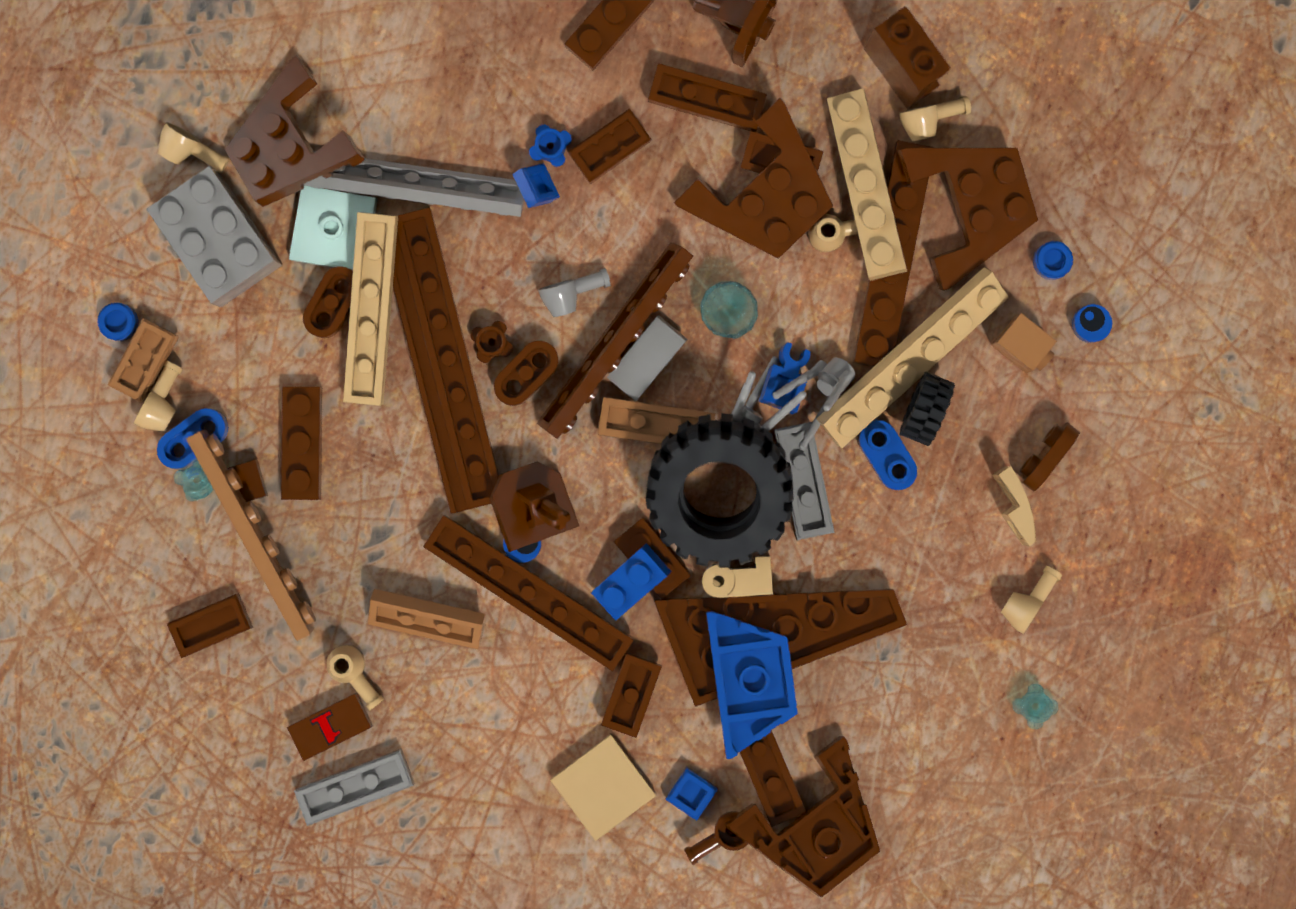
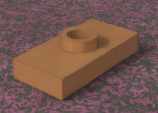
M142 318L108 386L144 403L179 336Z

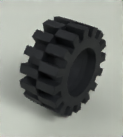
M925 371L916 386L915 392H913L910 404H908L899 434L930 446L941 427L942 420L946 416V410L951 403L950 399L954 393L955 383Z

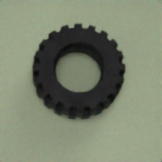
M721 413V420H711L710 414L699 416L698 423L694 425L689 421L679 425L678 432L675 435L669 433L662 441L661 449L656 450L648 475L646 508L650 509L649 519L653 529L661 530L660 539L667 547L673 543L677 546V555L685 560L689 555L697 557L696 564L706 567L709 561H719V568L730 567V561L739 559L742 565L752 561V553L755 551L759 555L765 554L771 549V540H779L785 532V522L790 521L793 511L792 470L790 462L786 461V452L780 443L775 444L773 442V434L767 429L762 428L760 431L755 429L754 421L743 417L741 423L732 421L733 414ZM708 463H731L744 469L754 479L756 497L746 510L737 515L725 518L707 516L697 511L687 501L684 495V483L687 476L696 468Z

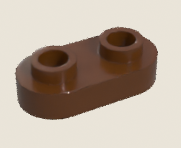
M338 266L331 268L323 276L303 314L304 326L310 334L319 338H330L340 331L350 313L353 271L351 269ZM341 280H346L349 284L348 290L342 294L338 293L336 290L337 283ZM322 313L330 315L331 320L327 326H320L318 323V318Z
M533 341L526 345L497 375L494 382V392L497 398L509 406H518L525 403L556 371L559 357L555 348L545 341ZM539 353L547 357V363L543 367H536L533 364L534 356ZM512 380L519 381L521 389L517 394H510L507 391V385Z
M1068 422L1062 427L1055 424L1044 437L1043 442L1046 446L1038 457L1032 454L1021 467L1020 472L1024 475L1021 483L1033 492L1036 491L1075 443L1080 431Z

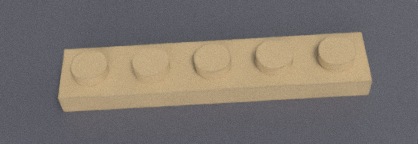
M864 89L827 98L869 280L872 281L907 272Z
M357 212L343 402L376 406L384 404L398 216Z

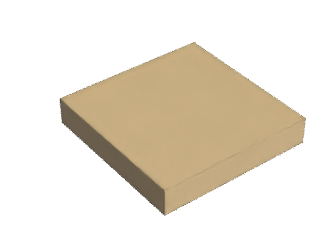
M612 734L589 749L550 780L595 841L656 796L652 787Z

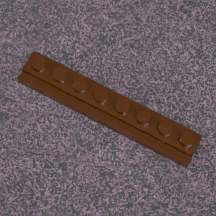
M429 207L397 215L398 226L393 288L450 513L454 514L491 504L489 498L497 483L499 474L433 213Z

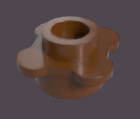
M495 321L492 326L476 327L472 330L471 339L476 342L478 348L477 358L482 363H489L492 358L500 355L503 357L511 355L513 346L507 341L505 334L507 327L503 322ZM491 338L495 339V344L493 346L488 344V341Z

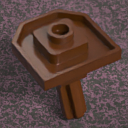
M694 0L693 9L697 13L718 20L726 29L738 34L733 47V63L743 68L760 38L766 41L770 36L776 20L771 17L778 0H756L755 3L747 0Z
M537 461L500 474L489 499L509 552L579 527L561 473Z

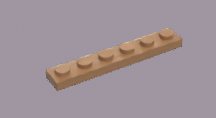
M205 429L186 438L296 641L310 635L314 630L312 623L316 621L314 613L306 601L301 603L294 591V589L298 588L296 580L288 568L282 569L276 558L280 554L278 547L269 534L264 536L258 525V522L261 521L260 514L252 501L246 503L239 490L243 488L242 481L233 467L229 469L226 467L221 457L225 452L218 437L214 433L209 435Z

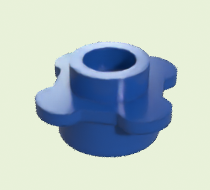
M545 124L538 126L535 131V145L529 150L531 158L534 161L541 159L549 161L554 167L562 166L565 163L564 153L566 146L570 145L572 140L571 135L564 130L559 132L551 129ZM553 143V149H548L547 144Z

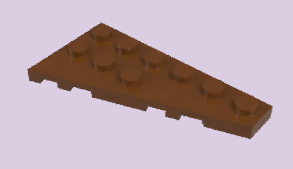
M894 589L654 600L695 707L718 698L707 623V611H714L787 636L792 669L907 625Z

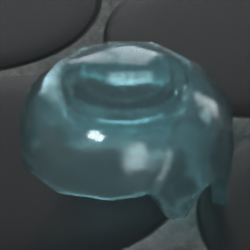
M718 281L705 291L700 303L702 321L717 336L732 339L740 338L753 329L758 318V303L753 292L746 285L737 281Z

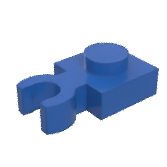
M789 342L784 344L779 351L781 367L775 364L769 367L759 397V402L779 410L801 391H804L807 383L805 382L778 399L773 398L775 391L801 376V374H798L800 368L805 366L810 359V350L805 349L801 352L798 361L793 360L790 357L792 343ZM800 403L789 413L792 415L797 413Z

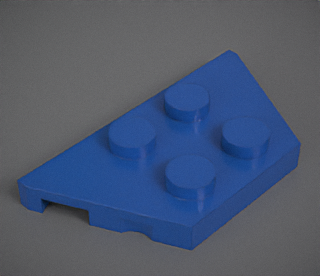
M707 611L726 759H732L753 742L759 741L768 735L772 729L780 724H784L798 714L787 636L720 613Z

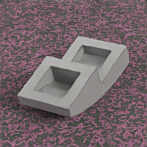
M658 315L625 354L618 367L607 378L636 402L688 339Z

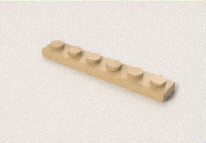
M985 267L980 270L837 399L829 411H824L816 418L840 448L846 446L919 380L925 371H929L1009 298L993 272Z

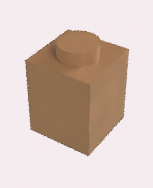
M1020 313L1011 319L991 346L1023 372L1029 373L1034 371L1035 368L1041 371L1054 356L1051 348L1057 341L1024 314Z

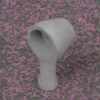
M604 268L600 269L597 273L555 283L538 291L542 302L552 316L559 317L576 311L577 294L603 286L606 288L611 286L608 272Z

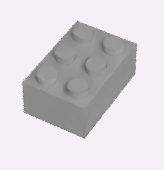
M210 166L146 209L209 302L213 305L223 307L282 266L220 173Z

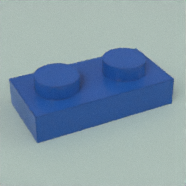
M646 543L599 584L591 594L616 621L672 571Z

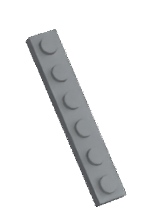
M364 158L365 160L361 164L354 167L347 164L332 172L333 176L327 179L320 176L304 183L305 186L422 202L428 205L436 204L464 210L491 212L504 216L521 217L525 202L516 181L512 179Z

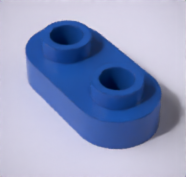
M206 408L196 411L161 437L157 445L159 460L165 466L172 469L189 467L197 461V458L186 438L204 430L205 423L212 421L216 427L214 434L220 442H223L228 434L227 419L221 412L214 409ZM178 443L183 444L185 447V453L181 457H177L174 454V447Z
M881 420L872 421L858 435V444L861 451L885 487L892 490H903L910 487L917 477L915 461L895 429L889 423ZM876 432H881L885 437V442L880 447L875 446L872 442V436ZM896 464H901L905 469V474L900 479L895 478L892 474V468Z

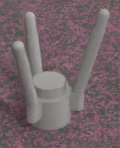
M773 357L745 405L756 377L754 371L749 372L731 413L733 414L732 421L741 423L743 417L754 421V428L758 431L762 428L769 431L791 412L807 394L805 391H801L766 423L760 424L763 417L754 411L753 408L760 397L769 367L773 364L777 365L779 361L777 357Z
M832 358L828 364L823 360H819L812 369L773 393V398L778 399L813 377L818 376L817 387L824 395L828 396L799 444V449L801 450L807 447L821 425L816 418L824 411H829L838 397L855 378V371L852 366L841 358Z

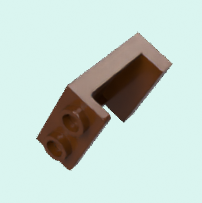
M903 7L875 27L864 48L907 110L940 86L937 80L950 70L949 64L907 7Z

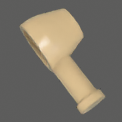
M967 95L960 96L956 100L900 112V120L912 141L927 139L936 136L938 119L958 114H970L971 103Z
M166 122L162 129L158 154L163 158L179 165L190 155H193L214 167L220 174L226 168L230 160L227 155L223 156L202 144L197 137L188 131Z
M824 214L808 230L809 242L818 251L832 252L842 245L845 236L858 234L855 219L842 222L834 215ZM827 224L831 225L835 230L834 236H823L821 227Z
M165 361L162 373L134 421V424L141 428L165 432L176 412L165 400V397L178 374H181L183 369L169 361Z
M1046 566L1042 577L1030 596L1013 592L1001 613L1017 631L1022 634L1025 633L1055 583L1060 581L1061 573L1052 567Z
M342 645L335 648L329 654L326 664L329 675L340 683H351L367 704L366 707L369 711L384 700L383 696H379L363 675L365 658L358 648L351 645ZM340 658L347 660L349 664L346 672H341L337 668V662Z

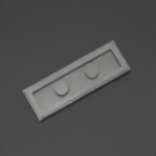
M812 422L774 429L776 443H780L786 452V461L790 462L792 470L794 500H792L793 511L791 515L797 540L835 533L815 436H813L804 450L799 449V444Z
M402 749L296 788L294 792L305 822L309 826L412 787L415 783Z

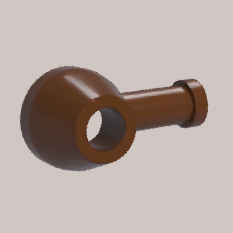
M730 811L724 813L715 824V833L691 847L684 848L693 866L698 863V860L721 846L727 850L737 851L748 845L737 835L726 831L725 823L739 812Z

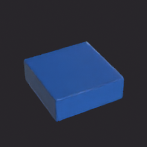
M544 163L521 168L512 174L528 208L551 203L560 197Z
M686 766L665 797V800L697 821L718 788Z

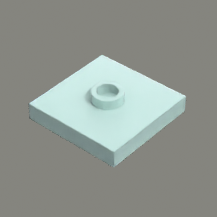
M304 186V189L300 191L289 260L332 268L343 266L353 271L357 212L375 213L378 199L376 197Z

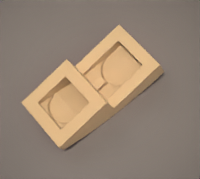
M1004 466L992 474L1013 505L1001 515L1020 543L1024 546H1031L1036 542L1029 500L1011 466Z

